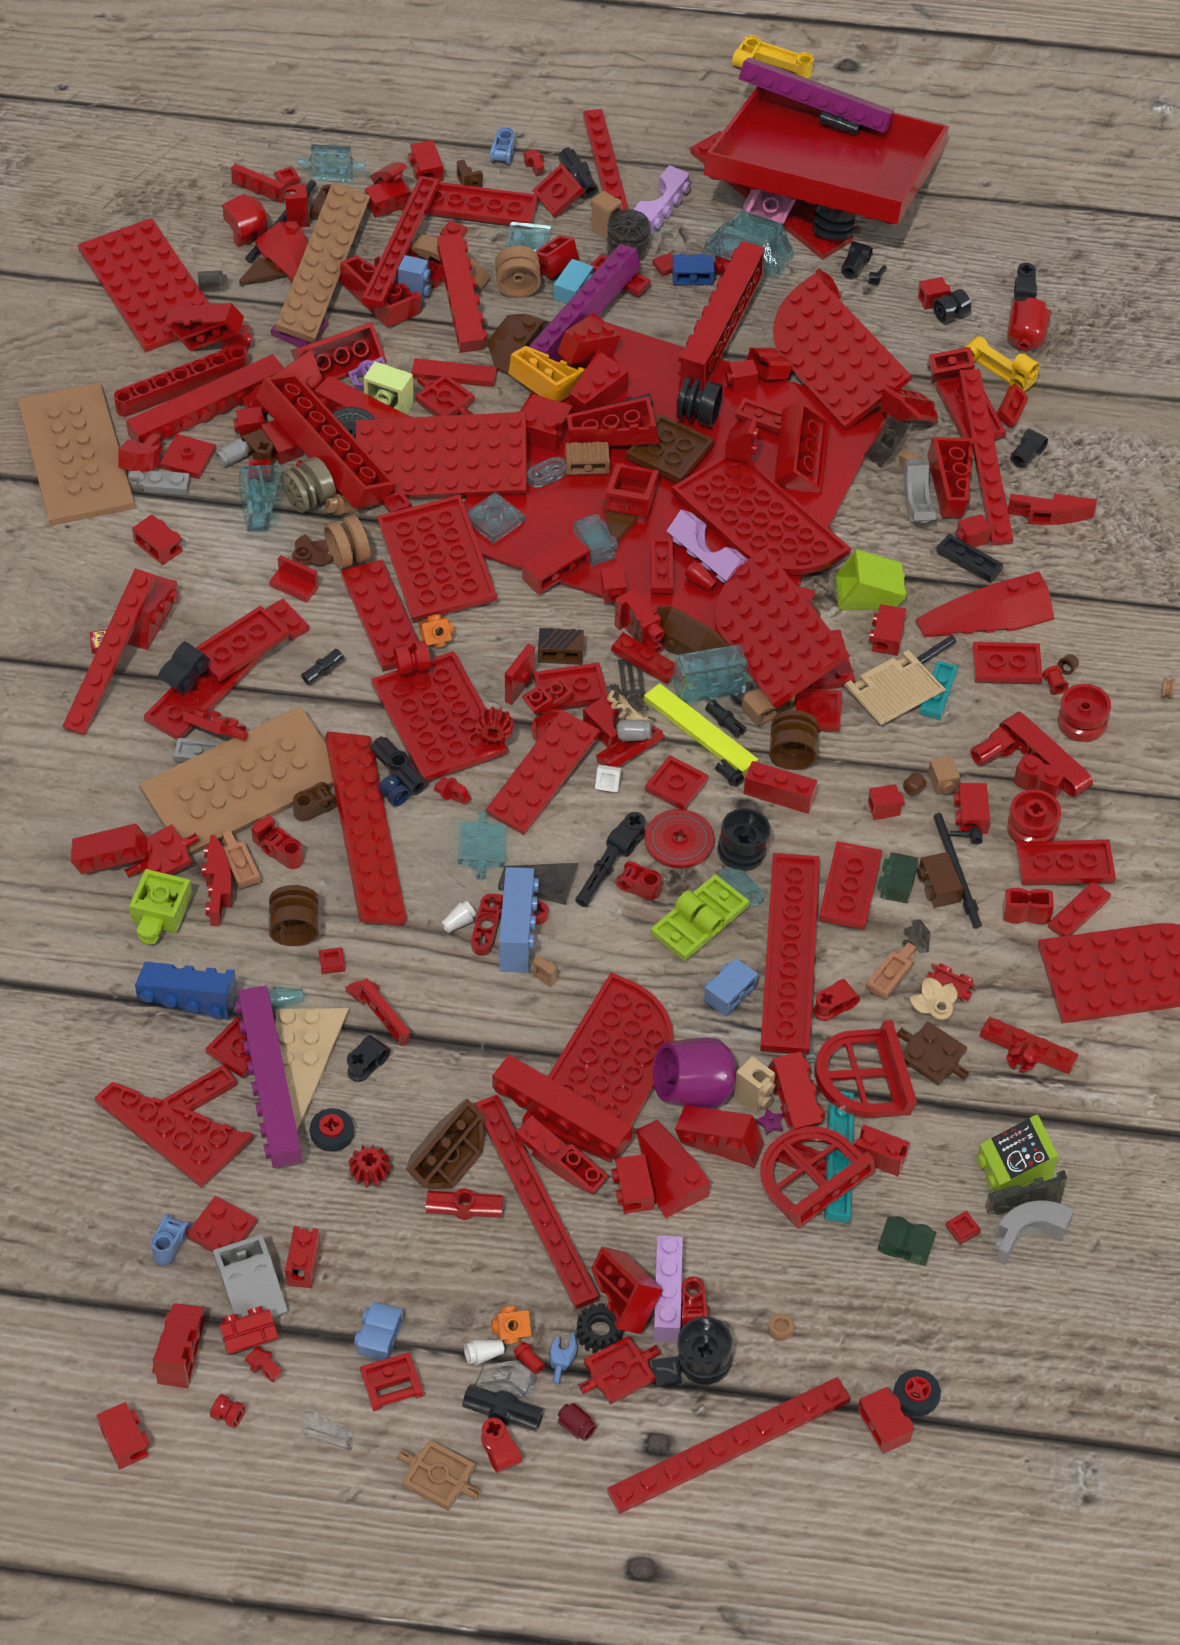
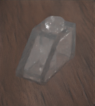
M518 1360L483 1365L475 1386L496 1393L499 1390L508 1391L514 1394L519 1401L529 1400L533 1394L538 1377Z

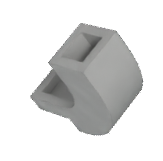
M926 459L904 460V491L910 522L927 523L936 520V511L931 504L929 494V465Z
M1031 1201L1015 1207L1004 1216L999 1224L996 1235L999 1239L994 1249L998 1251L996 1261L1005 1265L1016 1242L1027 1234H1045L1062 1242L1071 1223L1074 1209L1052 1201Z

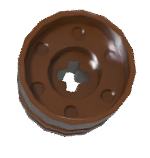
M790 710L781 712L772 719L769 757L775 765L787 770H801L814 764L817 758L819 727L816 718L803 711Z
M286 885L277 888L269 896V936L273 941L285 946H302L316 940L319 935V900L316 892L306 886Z

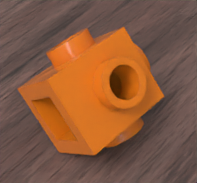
M440 614L428 616L427 621L418 622L421 640L425 641L427 646L433 644L434 648L447 645L446 641L452 640L451 634H454L452 622L448 621L445 617H441Z
M516 1306L500 1307L501 1312L494 1313V1319H491L492 1334H496L497 1339L504 1340V1344L519 1343V1338L531 1336L529 1310H516ZM511 1321V1322H512V1326H511V1328L509 1329V1328H508V1323Z

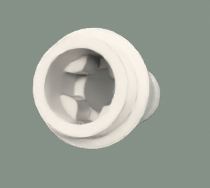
M467 901L459 902L441 922V925L449 934L473 922L477 914Z
M470 1340V1343L464 1345L466 1361L468 1364L477 1366L496 1356L503 1355L504 1345L502 1340Z

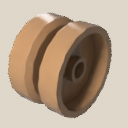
M519 245L510 246L498 253L495 259L496 284L501 293L512 298H524L538 290L541 285L539 257L534 250Z
M356 515L342 518L341 524L337 521L324 524L323 530L326 545L338 569L352 566L353 560L357 563L370 560L369 542L365 530Z

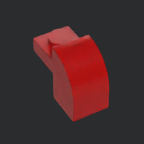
M152 434L144 443L127 439L118 449V468L141 472L157 468L159 466V456L162 453L160 435Z

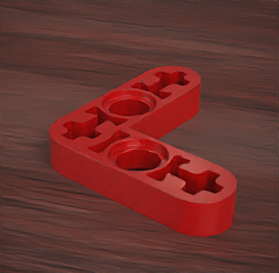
M489 893L481 899L471 938V949L476 955L485 956L492 951L499 920L502 916L503 895ZM537 901V911L541 912L539 915H535L536 925H541L548 919V907L544 902ZM490 903H494V904H495V905H493L492 908H489V907H488V906L490 905ZM483 921H490L493 923V926L483 928L480 924ZM482 936H485L483 946H478L481 943Z

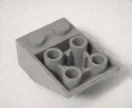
M262 1234L213 1250L215 1266L233 1314L237 1313L238 1318L248 1315L247 1310L262 1306L263 1310L270 1309L272 1318L288 1313Z

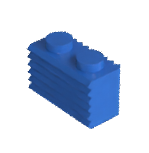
M672 255L673 285H713V255Z

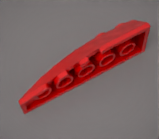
M1037 571L1001 581L960 596L916 618L915 622L924 638L951 636L956 632H962L964 635L973 634L974 631L986 630V633H994L997 629H1006L1007 632L1020 630L1054 620V612L1048 586L1040 572Z

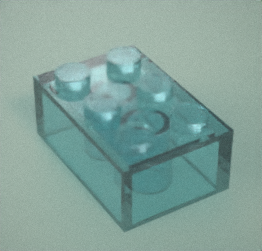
M741 644L676 655L674 687L678 698L685 703H695L697 701L745 693L748 664Z

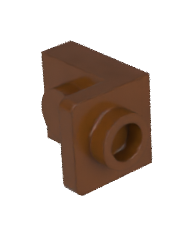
M464 159L457 161L456 176L460 184L483 187L482 171L472 172L471 167L467 166Z

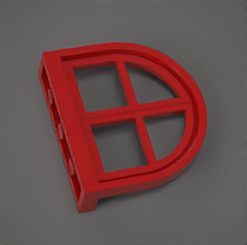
M893 1020L883 1021L880 1029L851 1030L838 1033L830 1037L820 1048L814 1063L815 1080L822 1094L835 1107L848 1114L864 1118L911 1115L917 1100ZM875 1043L882 1068L858 1069L852 1045ZM845 1046L852 1069L828 1071V1061L831 1055L839 1048ZM885 1077L892 1102L868 1103L861 1079ZM855 1079L861 1102L854 1101L843 1095L834 1086L832 1081Z
M817 1126L796 1128L779 1136L765 1151L760 1165L761 1183L765 1194L797 1229L875 1172L874 1158L868 1152L862 1154L840 1133ZM804 1141H820L830 1146L810 1161H807L792 1145ZM837 1149L851 1164L827 1181L813 1166ZM785 1152L800 1168L776 1185L773 1178L774 1166L779 1156ZM803 1173H806L819 1188L794 1205L780 1190Z

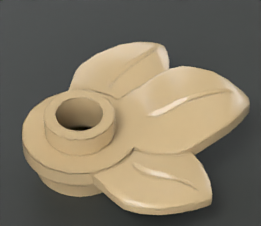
M927 977L922 983V994L913 995L909 1000L919 1013L930 1014L935 1020L944 1021L949 1019L953 1013V1003L957 1000V990L952 983L942 987L936 979ZM937 1006H943L945 1010H939Z

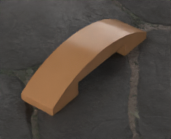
M421 235L411 250L427 260L432 256L440 261L437 251V238ZM466 253L467 258H470L472 263L470 274L475 277L476 288L474 289L480 292L490 280V276L478 262Z

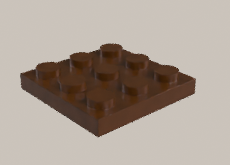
M659 414L655 419L660 444L632 445L626 452V459L645 468L659 470V475L679 483L691 473L712 448L714 439Z

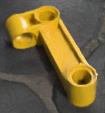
M754 35L744 38L739 48L735 50L732 58V65L742 68L744 60L750 57L795 72V74L805 78L811 77L813 72L814 57L812 54L807 52L796 53L762 42L759 37Z
M976 336L962 347H970L975 362L996 374L1010 385L1016 383L1023 392L1037 381L1040 363L1025 353L1018 354L1014 361H1011L991 348L981 336Z

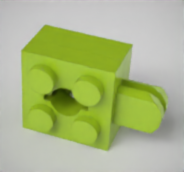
M145 869L129 905L131 922L138 924L136 930L140 942L144 944L156 943L162 930L177 933L192 899L191 882L189 879Z

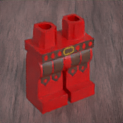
M635 589L617 597L614 620L616 628L618 630L625 628L634 639L658 653L661 652L663 644L659 640L664 637V630L660 627L661 617L658 614L654 615L653 610Z

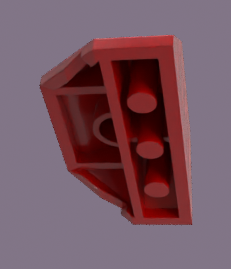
M888 385L884 386L881 409L887 412L886 417L895 422L898 420L902 423H905V421L937 422L938 415L934 408V401L919 391Z

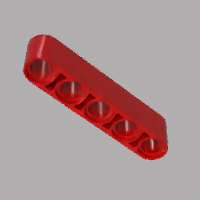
M1022 712L1014 713L999 724V727H1003L1017 741V749L1023 755L1035 756L1042 760L1044 764L1056 766L1065 773L1062 790L1069 796L1075 797L1093 784L1090 773Z

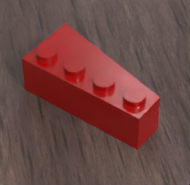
M356 255L340 263L341 273L339 281L362 303V297L376 266ZM394 281L382 308L363 305L388 328L420 314L422 294L417 291L413 293L408 290L409 286L404 283L398 284Z

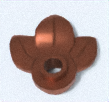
M304 534L295 541L292 560L304 566L309 564L320 566L329 563L333 556L327 553L328 548L325 540L311 542L310 538Z

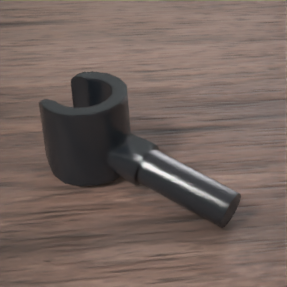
M883 265L877 273L870 272L868 284L879 285L881 276L887 269V266Z
M972 827L969 831H950V836L970 837V842L974 845L983 842L982 832L979 827Z

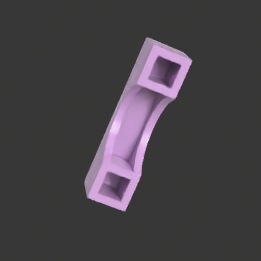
M669 165L659 179V192L663 196L653 201H640L631 211L630 228L650 236L656 229L658 230L663 220L670 216L675 205H679L684 194L690 191V173Z
M680 510L667 529V532L673 536L672 538L675 543L680 546L684 545L689 555L702 560V564L706 569L714 570L717 573L716 577L726 583L736 573V569L740 565H744L748 559L736 549L728 547L713 553L705 542L706 524L692 512Z
M657 1236L656 1283L663 1291L654 1310L653 1342L678 1343L681 1321L683 1237Z

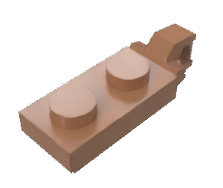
M231 830L223 832L222 841L224 846L222 847L226 853L230 872L238 889L260 883L261 877L244 841H236Z
M908 942L901 952L897 950L895 952L892 951L867 981L865 988L886 1000L914 964L912 958L915 955L916 946Z

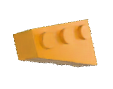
M524 346L511 354L508 374L539 396L560 402L570 396L571 390L585 369L581 367L578 370L567 366V362L563 360L559 363L549 359L548 354Z

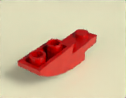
M1010 493L1008 513L1010 515L1028 517L1027 524H1069L1094 517L1097 499L1054 493L1053 499Z
M210 835L209 844H205L204 858H207V861L202 863L201 870L202 877L206 878L208 896L211 897L210 902H206L205 915L210 917L211 926H220L223 907H232V879L226 853L217 837Z
M532 1115L514 1134L533 1151L531 1155L542 1165L568 1183L587 1193L593 1194L609 1177L574 1145L570 1144L567 1146Z

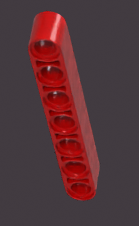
M234 345L123 387L114 393L116 413L122 417L136 414L248 365L247 349L242 345Z

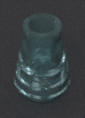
M273 986L272 989H268L271 1007L275 1008V1010L303 1002L304 1000L302 988Z

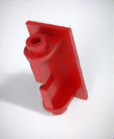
M933 963L931 964L934 972H929L926 978L936 979L942 987L952 983L957 990L958 999L961 1001L970 1000L972 996L970 989L976 991L972 978L965 974L958 976L951 972L952 969L942 963H939L938 966Z

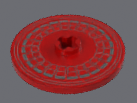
M683 809L668 810L655 816L648 824L645 831V846L649 854L657 862L672 868H688L700 864L710 855L714 846V832L709 822L695 812Z

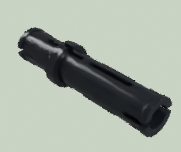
M609 845L601 859L595 862L593 872L575 898V902L579 906L588 907L605 877L610 875L612 866L620 855L618 848Z

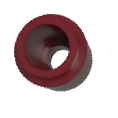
M576 1403L565 1404L558 1412V1424L576 1439L588 1440L597 1428L594 1418Z

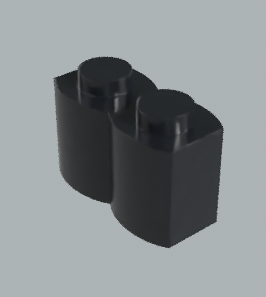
M184 641L175 650L172 658L161 668L158 677L175 691L184 695L194 687L196 678L207 670L210 659L197 648Z

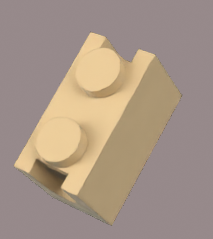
M752 1056L736 1072L734 1098L756 1115L760 1112L761 1107L767 1109L773 1101L775 1073Z

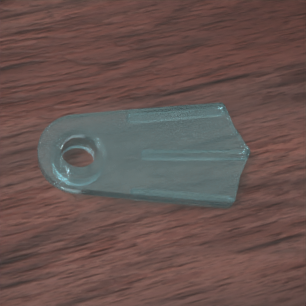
M731 867L722 869L719 877L750 901L749 905H758L764 900L763 890L742 869Z

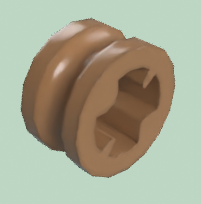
M1163 677L1161 697L1168 695L1169 698H1173L1174 678L1167 680V677Z

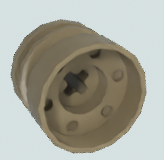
M312 457L302 462L299 467L294 466L280 475L281 484L287 499L300 513L308 511L309 508H314L317 502L323 503L327 498H333L336 494L335 484L329 470L317 457Z

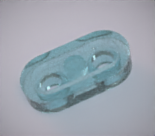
M553 457L531 467L527 472L528 483L534 487H543L564 477L567 473L566 461L560 457Z

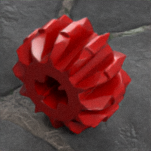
M492 706L490 710L483 708L482 712L476 716L475 732L479 734V739H486L487 743L489 741H493L495 744L498 741L505 742L513 732L514 721L508 711H502V707L495 709Z
M372 1144L370 1149H366L362 1145L361 1151L354 1150L353 1157L348 1162L350 1176L355 1177L357 1184L364 1181L366 1188L369 1183H373L377 1187L379 1184L378 1180L385 1182L387 1174L391 1172L389 1155L385 1154L383 1147L376 1150L374 1144Z

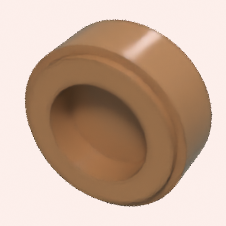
M785 1314L773 1316L768 1325L769 1335L777 1341L790 1339L794 1332L793 1320Z

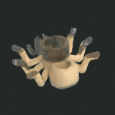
M610 684L606 687L609 694L607 700L613 702L611 708H622V712L618 715L619 718L625 716L626 720L656 721V718L644 717L641 714L642 711L649 709L641 696L633 693L626 699L619 685Z

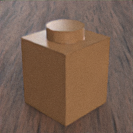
M948 756L930 760L928 775L936 795L950 794L958 791L960 775L953 757Z

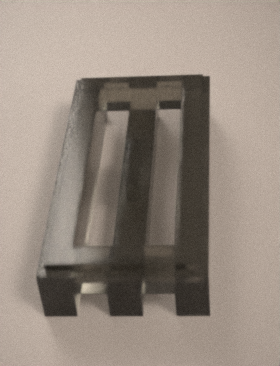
M625 659L618 660L622 696L626 699L627 696L635 699L638 695H640V698H644L645 690L642 669L636 666L639 689H635L632 663ZM623 665H627L630 690L626 689Z

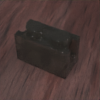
M891 415L877 432L864 456L869 457L873 462H878L877 465L882 467L895 451L908 427ZM889 428L895 431V433L893 431H889L887 434H885L887 429Z

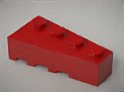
M649 396L566 415L572 443L607 442L608 446L660 444Z
M932 438L927 457L931 467L941 518L963 517L969 498V479L974 438Z

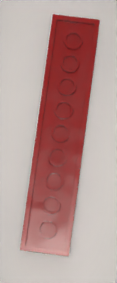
M718 131L690 147V153L705 165L707 151L722 132ZM725 181L747 199L751 191L748 186L741 184L733 185ZM796 199L782 228L823 260L852 243V235L844 240H831L815 233L812 229V221L816 207L806 203V201Z
M328 731L325 735V742L359 922L404 926L407 919L383 798L378 790L380 783L374 753L370 748L372 745L371 737Z
M773 853L760 1051L802 1052V1054H809L820 856Z

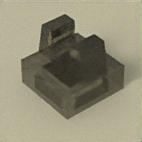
M921 919L912 921L911 926L904 929V934L909 939L903 940L902 945L905 947L909 942L916 946L919 953L929 952L930 931Z

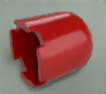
M1026 298V301L1018 302L1016 300L1011 305L1007 338L1015 348L1030 351L1039 348L1044 343L1051 317V310L1045 307V302L1035 298Z

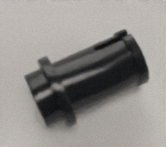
M720 760L724 765L718 762L715 770L728 780L729 785H740L744 779L743 772L740 769L736 770L727 760Z

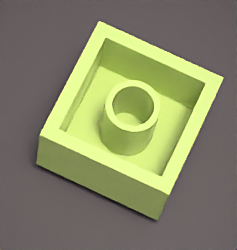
M374 361L363 378L364 393L407 414L414 404L413 374Z

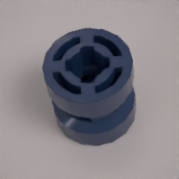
M395 775L385 777L378 786L380 793L388 797V801L393 807L402 805L410 796V791L405 785H401V781Z

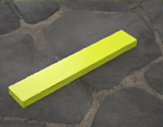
M659 683L644 695L645 702L720 760L725 759L736 770L740 769L743 772V776L747 773L752 761L758 762L757 757Z

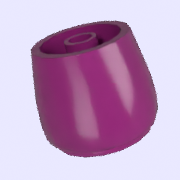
M688 1038L664 1042L655 1055L653 1065V1082L657 1096L663 1102L679 1106L689 1105L710 1109L720 1107L729 1099L735 1083L736 1068L731 1050L721 1040L715 1038Z

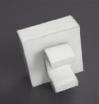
M598 765L595 789L618 793L621 768Z

